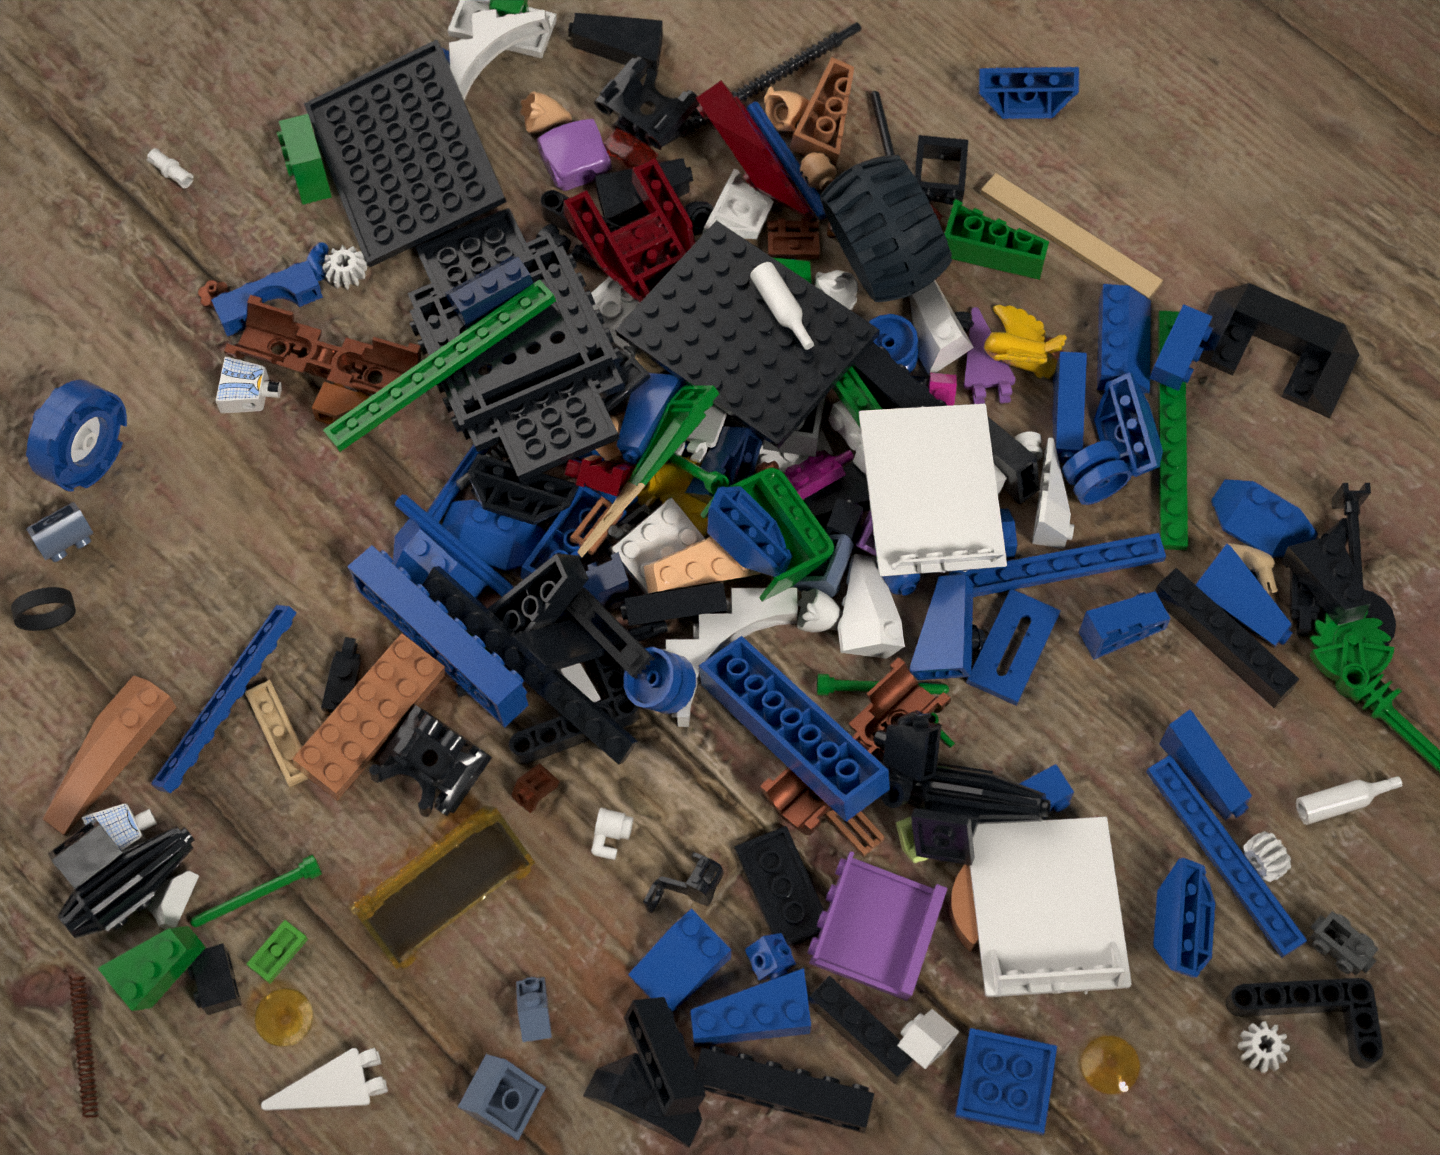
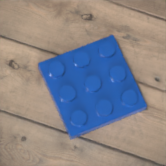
M970 1028L955 1117L1043 1135L1045 1132L1057 1046Z

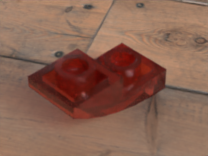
M618 128L604 142L607 153L623 160L626 167L631 169L654 158L657 159L659 156L656 151L645 143Z

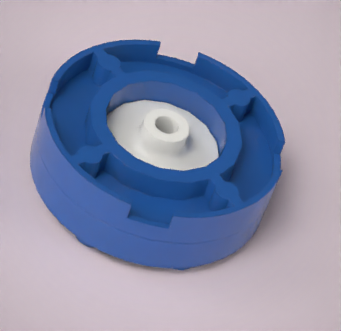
M74 380L60 388H55L42 407L37 409L33 415V423L29 432L26 457L32 471L37 476L70 492H74V488L78 486L86 489L95 484L112 466L122 447L123 442L118 440L120 426H127V414L123 401L116 394L86 380Z

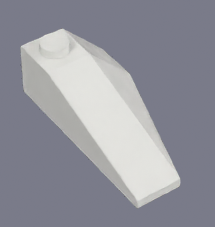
M936 280L922 290L909 295L913 326L917 331L918 357L929 376L930 373L938 372L974 348Z
M1048 438L1044 453L1032 544L1064 549L1067 540H1072L1074 524H1070L1071 512L1054 438Z
M853 554L846 581L848 584L847 594L842 602V606H844L843 615L838 623L840 652L887 659L905 647L902 622L889 587L883 577L879 576L877 557Z

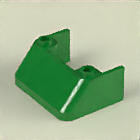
M767 468L729 486H741L776 521L783 535L786 549H789L792 555L786 572L776 577L772 576L773 581L759 597L761 602L794 586L825 562L834 551V544L785 474L776 468ZM713 498L700 514L703 519L708 517V510Z

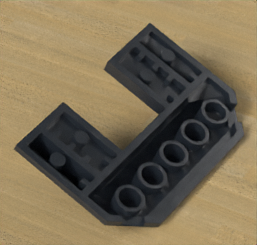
M1251 283L1216 292L1206 311V314L1213 316L1209 324L1210 327H1213L1208 341H1202L1199 346L1204 349L1198 361L1233 376L1252 336L1301 356L1281 397L1330 418L1360 355L1346 325Z

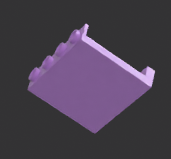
M850 851L846 859H840L835 874L839 875L837 885L831 884L826 900L830 902L827 912L822 910L817 927L821 928L818 938L813 937L807 953L812 956L809 964L907 1001L913 995L947 888L938 884L931 888L854 859V852Z

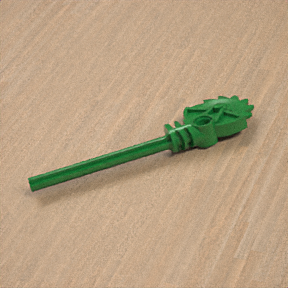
M1368 610L1363 619L1337 625L1327 613L1325 615V623L1316 620L1315 629L1319 636H1311L1310 641L1317 649L1312 650L1310 657L1317 669L1326 677L1335 681L1336 690L1339 694L1351 698L1355 703L1363 701L1365 703L1362 707L1363 710L1371 709V717L1373 719H1382L1440 773V750L1392 705V701L1402 690L1397 688L1392 691L1389 688L1393 682L1392 680L1386 684L1381 681L1385 675L1381 673L1391 662L1395 647L1385 646L1384 643L1389 642L1391 637L1384 631L1377 629L1383 622L1376 618H1365ZM1347 677H1353L1358 685L1350 683Z

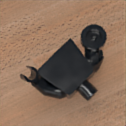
M915 710L899 717L897 723L889 724L887 732L879 730L875 734L874 744L877 747L884 748L883 761L887 765L890 790L881 796V800L889 808H898L908 803L910 792L913 789V779L923 781L935 777L942 724L928 723V718H931L930 713L924 714L919 710Z

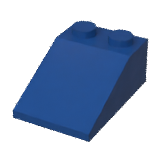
M691 908L662 936L628 976L649 998L665 997L668 1007L674 1012L731 959V949Z

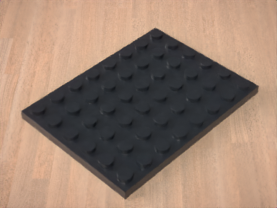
M438 39L304 103L361 252L369 268L507 202Z
M717 220L615 330L618 337L688 386L714 385L720 393L713 400L714 404L778 449L880 335L877 327ZM771 262L779 272L802 309V324L814 343L812 348L805 350L790 328L783 327L778 323L750 278L751 272L758 265Z

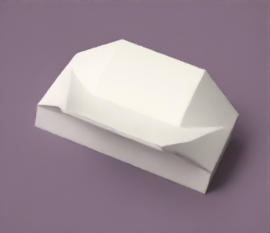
M186 871L165 880L156 890L155 895L151 898L152 903L147 909L156 918L159 927L166 930L177 927L199 875Z

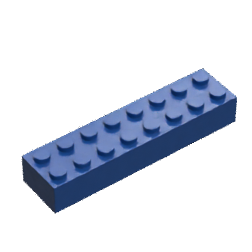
M371 545L347 566L357 591L406 637L445 666V673L505 728L529 706L526 698L527 691L522 685L524 682L522 677L515 670L509 671L506 669L501 657L495 652L490 654L485 649L484 642L477 635H469L466 632V626L458 618L452 619L447 614L448 610L440 601H432L429 598L430 594L419 583L415 585L411 581V576L403 567L396 568L392 564V558L384 550L379 552Z
M740 636L699 665L702 686L844 821L850 820L890 790L888 769L743 636Z

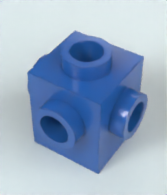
M782 933L763 936L745 949L752 969L759 981L773 980L787 975V970L796 965L791 949L787 945Z

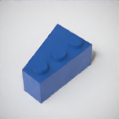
M1155 591L1147 594L1143 592L1133 598L1086 611L1079 634L1093 660L1165 630L1171 618Z

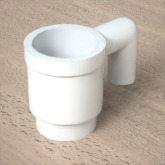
M601 807L595 826V836L591 849L592 854L615 860L618 849L604 846L605 838L629 840L634 818L626 816L625 813Z

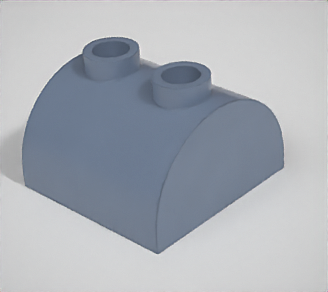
M75 502L26 528L45 561L51 558L53 562H57L67 556L65 549L74 544L77 549L91 542L89 536L94 534Z
M846 534L828 535L834 544L833 553L825 562L792 587H797V590L801 592L816 588L830 597L836 595L841 587L840 581L843 573L850 565L849 558L854 548L852 540Z

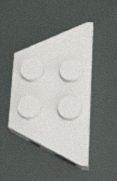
M734 169L704 226L702 235L717 220L742 238L757 239L774 201L760 190L756 192L753 187L751 188L749 184L740 178L741 173Z

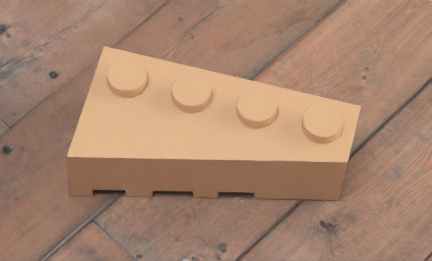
M712 537L643 566L648 593L760 574V572L742 567Z

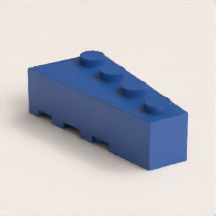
M579 486L571 506L560 512L523 564L521 579L524 580L557 553L578 555L580 560L589 554L587 551L581 557L577 553L580 548L579 544L571 542L570 537L601 498L600 494L587 486ZM602 506L580 535L581 538L584 539L607 507ZM624 510L622 517L616 525L625 519L627 511Z
M804 968L691 1009L694 1047L810 1034L811 1019Z

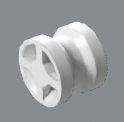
M1024 432L1015 437L1018 442L1037 456V460L1043 457V451L1039 447V444H1041V435L1039 433Z

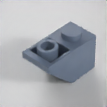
M528 977L522 981H516L517 1007L522 1042L552 1038L545 977Z

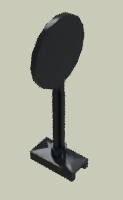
M1342 483L1332 497V509H1344V515L1347 518L1349 557L1363 585L1358 515L1360 514L1361 505L1371 494L1370 483H1364L1360 490L1349 491L1348 483ZM1365 590L1371 602L1365 618H1376L1383 622L1377 629L1384 631L1391 637L1389 642L1384 643L1385 646H1389L1395 636L1396 629L1393 609L1384 598L1372 591Z

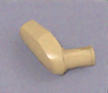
M1228 543L1248 569L1256 572L1257 580L1268 594H1270L1269 592L1274 593L1278 591L1272 572L1275 562L1271 555L1250 546Z

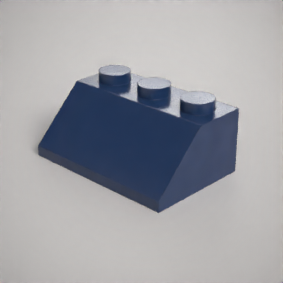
M511 256L444 294L466 328L469 329L532 285L533 280L520 258Z

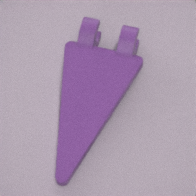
M974 307L971 312L974 325L970 327L969 340L974 348L967 352L964 388L967 390L972 389L973 404H985V388L998 387L1000 404L1010 403V395H1012L1011 385L1015 384V377L1008 364L1001 360L995 361L985 352L984 343L991 334V331L980 310Z

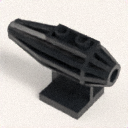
M938 763L935 777L923 781L913 779L912 783L913 789L910 792L908 803L915 807L911 820L916 856L972 866L975 858L973 837L978 824L1041 822L1044 816L1048 817L1050 813L1051 801L1046 799L1045 793L994 775L993 771Z
M94 818L48 853L51 861L74 888L59 912L58 918L75 939L103 930L109 931L112 927L114 930H117L129 920L127 917L136 909L140 912L152 903L151 898L155 895L156 890L194 849L191 843L195 839L185 827L180 830L175 826L121 852L97 819Z

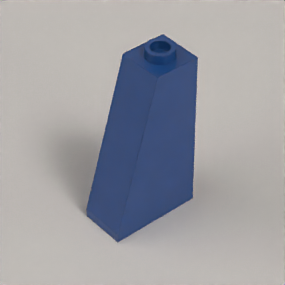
M1060 352L1053 376V438L1058 460L1062 463H1066L1076 453L1083 450L1087 353Z
M649 373L651 378L631 393L619 434L620 439L616 444L627 463L638 464L668 402L683 386H686L684 382L674 375Z
M1226 544L1196 583V586L1228 615L1275 648L1279 643L1283 646L1293 633L1289 630L1292 626L1291 622L1234 549Z
M951 572L948 576H939L910 664V672L917 680L971 677L973 583L966 574Z
M1189 709L1168 725L1159 745L1168 755L1173 757L1184 774L1225 821L1232 815L1238 818L1248 810L1247 803L1252 795L1197 717Z

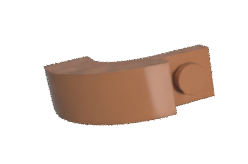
M964 865L959 871L951 891L949 916L956 936L965 948L971 952L979 944L970 865Z

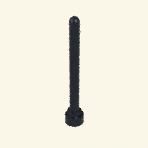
M873 91L870 97L885 156L895 155L880 93Z

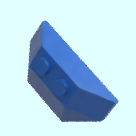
M1079 67L979 68V94L1002 119L1053 118L1079 93Z
M1129 372L1106 383L1105 393L1100 400L1094 421L1100 442L1105 440L1112 441L1120 454L1119 460H1123L1132 476L1137 477L1160 466L1163 449L1150 405L1133 374Z
M1225 479L1211 500L1224 532L1250 547L1268 553L1272 558H1283L1288 546L1315 540L1318 536V533L1300 508L1254 481Z
M741 486L720 487L717 489L708 510L707 533L744 568L774 577L786 572L792 555L790 550L786 549L783 535L776 521Z
M475 500L451 502L442 523L444 528L490 567L505 572L522 567L547 532L538 525L528 524L484 510L480 502Z
M410 518L395 535L393 565L396 568L403 567L411 576V581L415 585L418 583L422 585L432 568L440 566L476 599L488 586V584Z
M1179 858L1157 890L1153 947L1172 971L1196 978L1212 959L1215 900L1210 883L1205 876V866L1186 858Z

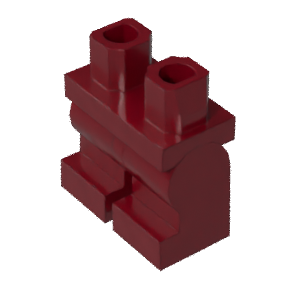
M592 455L587 458L579 456L568 460L565 475L577 478L576 485L581 487L588 486L614 496L620 494L636 466L626 462L616 466L611 461H601L602 457L598 455Z

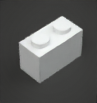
M931 1009L925 1015L919 1013L913 1021L910 1020L900 1033L903 1039L897 1046L926 1069L945 1052L959 1031Z

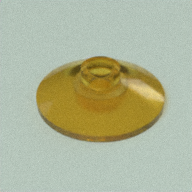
M281 988L268 993L259 1002L254 1016L258 1034L264 1041L277 1047H287L300 1042L309 1033L314 1019L313 1008L308 998L301 992L291 988ZM288 1015L291 1017L288 1024H281L283 1016Z
M1101 1036L1091 1041L1084 1049L1081 1057V1071L1086 1082L1093 1089L1103 1094L1116 1095L1127 1091L1134 1085L1139 1075L1140 1062L1136 1051L1127 1041L1116 1036ZM1107 1059H1115L1117 1066H1108Z

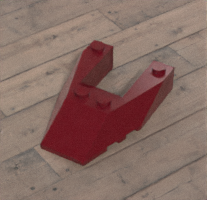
M720 80L696 97L700 104L697 107L698 111L705 120L708 118L711 120L745 170L746 173L743 177L749 186L753 187L756 192L760 190L766 196L808 220H817L742 101L737 96L734 97L727 85Z
M656 158L632 170V183L650 215L612 233L609 231L587 190L564 200V215L575 235L598 266L639 304L696 243L693 235L692 221Z

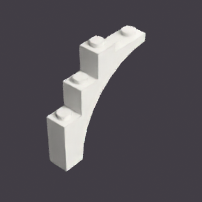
M496 9L472 13L473 39H460L456 42H449L450 68L463 99L465 100L473 82L484 67L497 55L527 38L551 32L550 22L545 10H532L528 13L516 15L508 14L504 17H499Z
M791 587L761 602L759 597L766 588H731V598H726L728 609L726 613L700 614L699 623L694 624V639L666 640V649L662 650L684 656L692 664L696 674V687L691 700L683 709L672 713V717H678V727H689L691 705L697 686L701 681L699 665L740 636L745 637L755 631L775 625L797 623V587Z

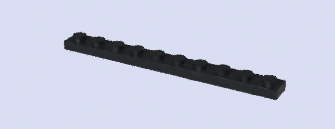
M440 566L433 567L422 584L430 594L429 597L435 602L437 600L446 607L450 616L454 619L458 618L466 626L468 632L473 636L477 635L492 653L498 654L511 670H515L530 687L618 765L624 763L638 741L558 670L544 674L512 644L513 636L517 635Z

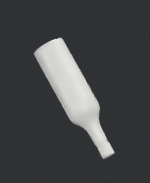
M771 262L758 265L751 272L750 278L778 323L783 327L790 328L805 350L812 348L814 343L802 324V309L779 272Z
M1399 776L1375 783L1354 780L1296 799V808L1302 822L1305 825H1309L1364 808L1371 803L1375 796L1402 787V781Z

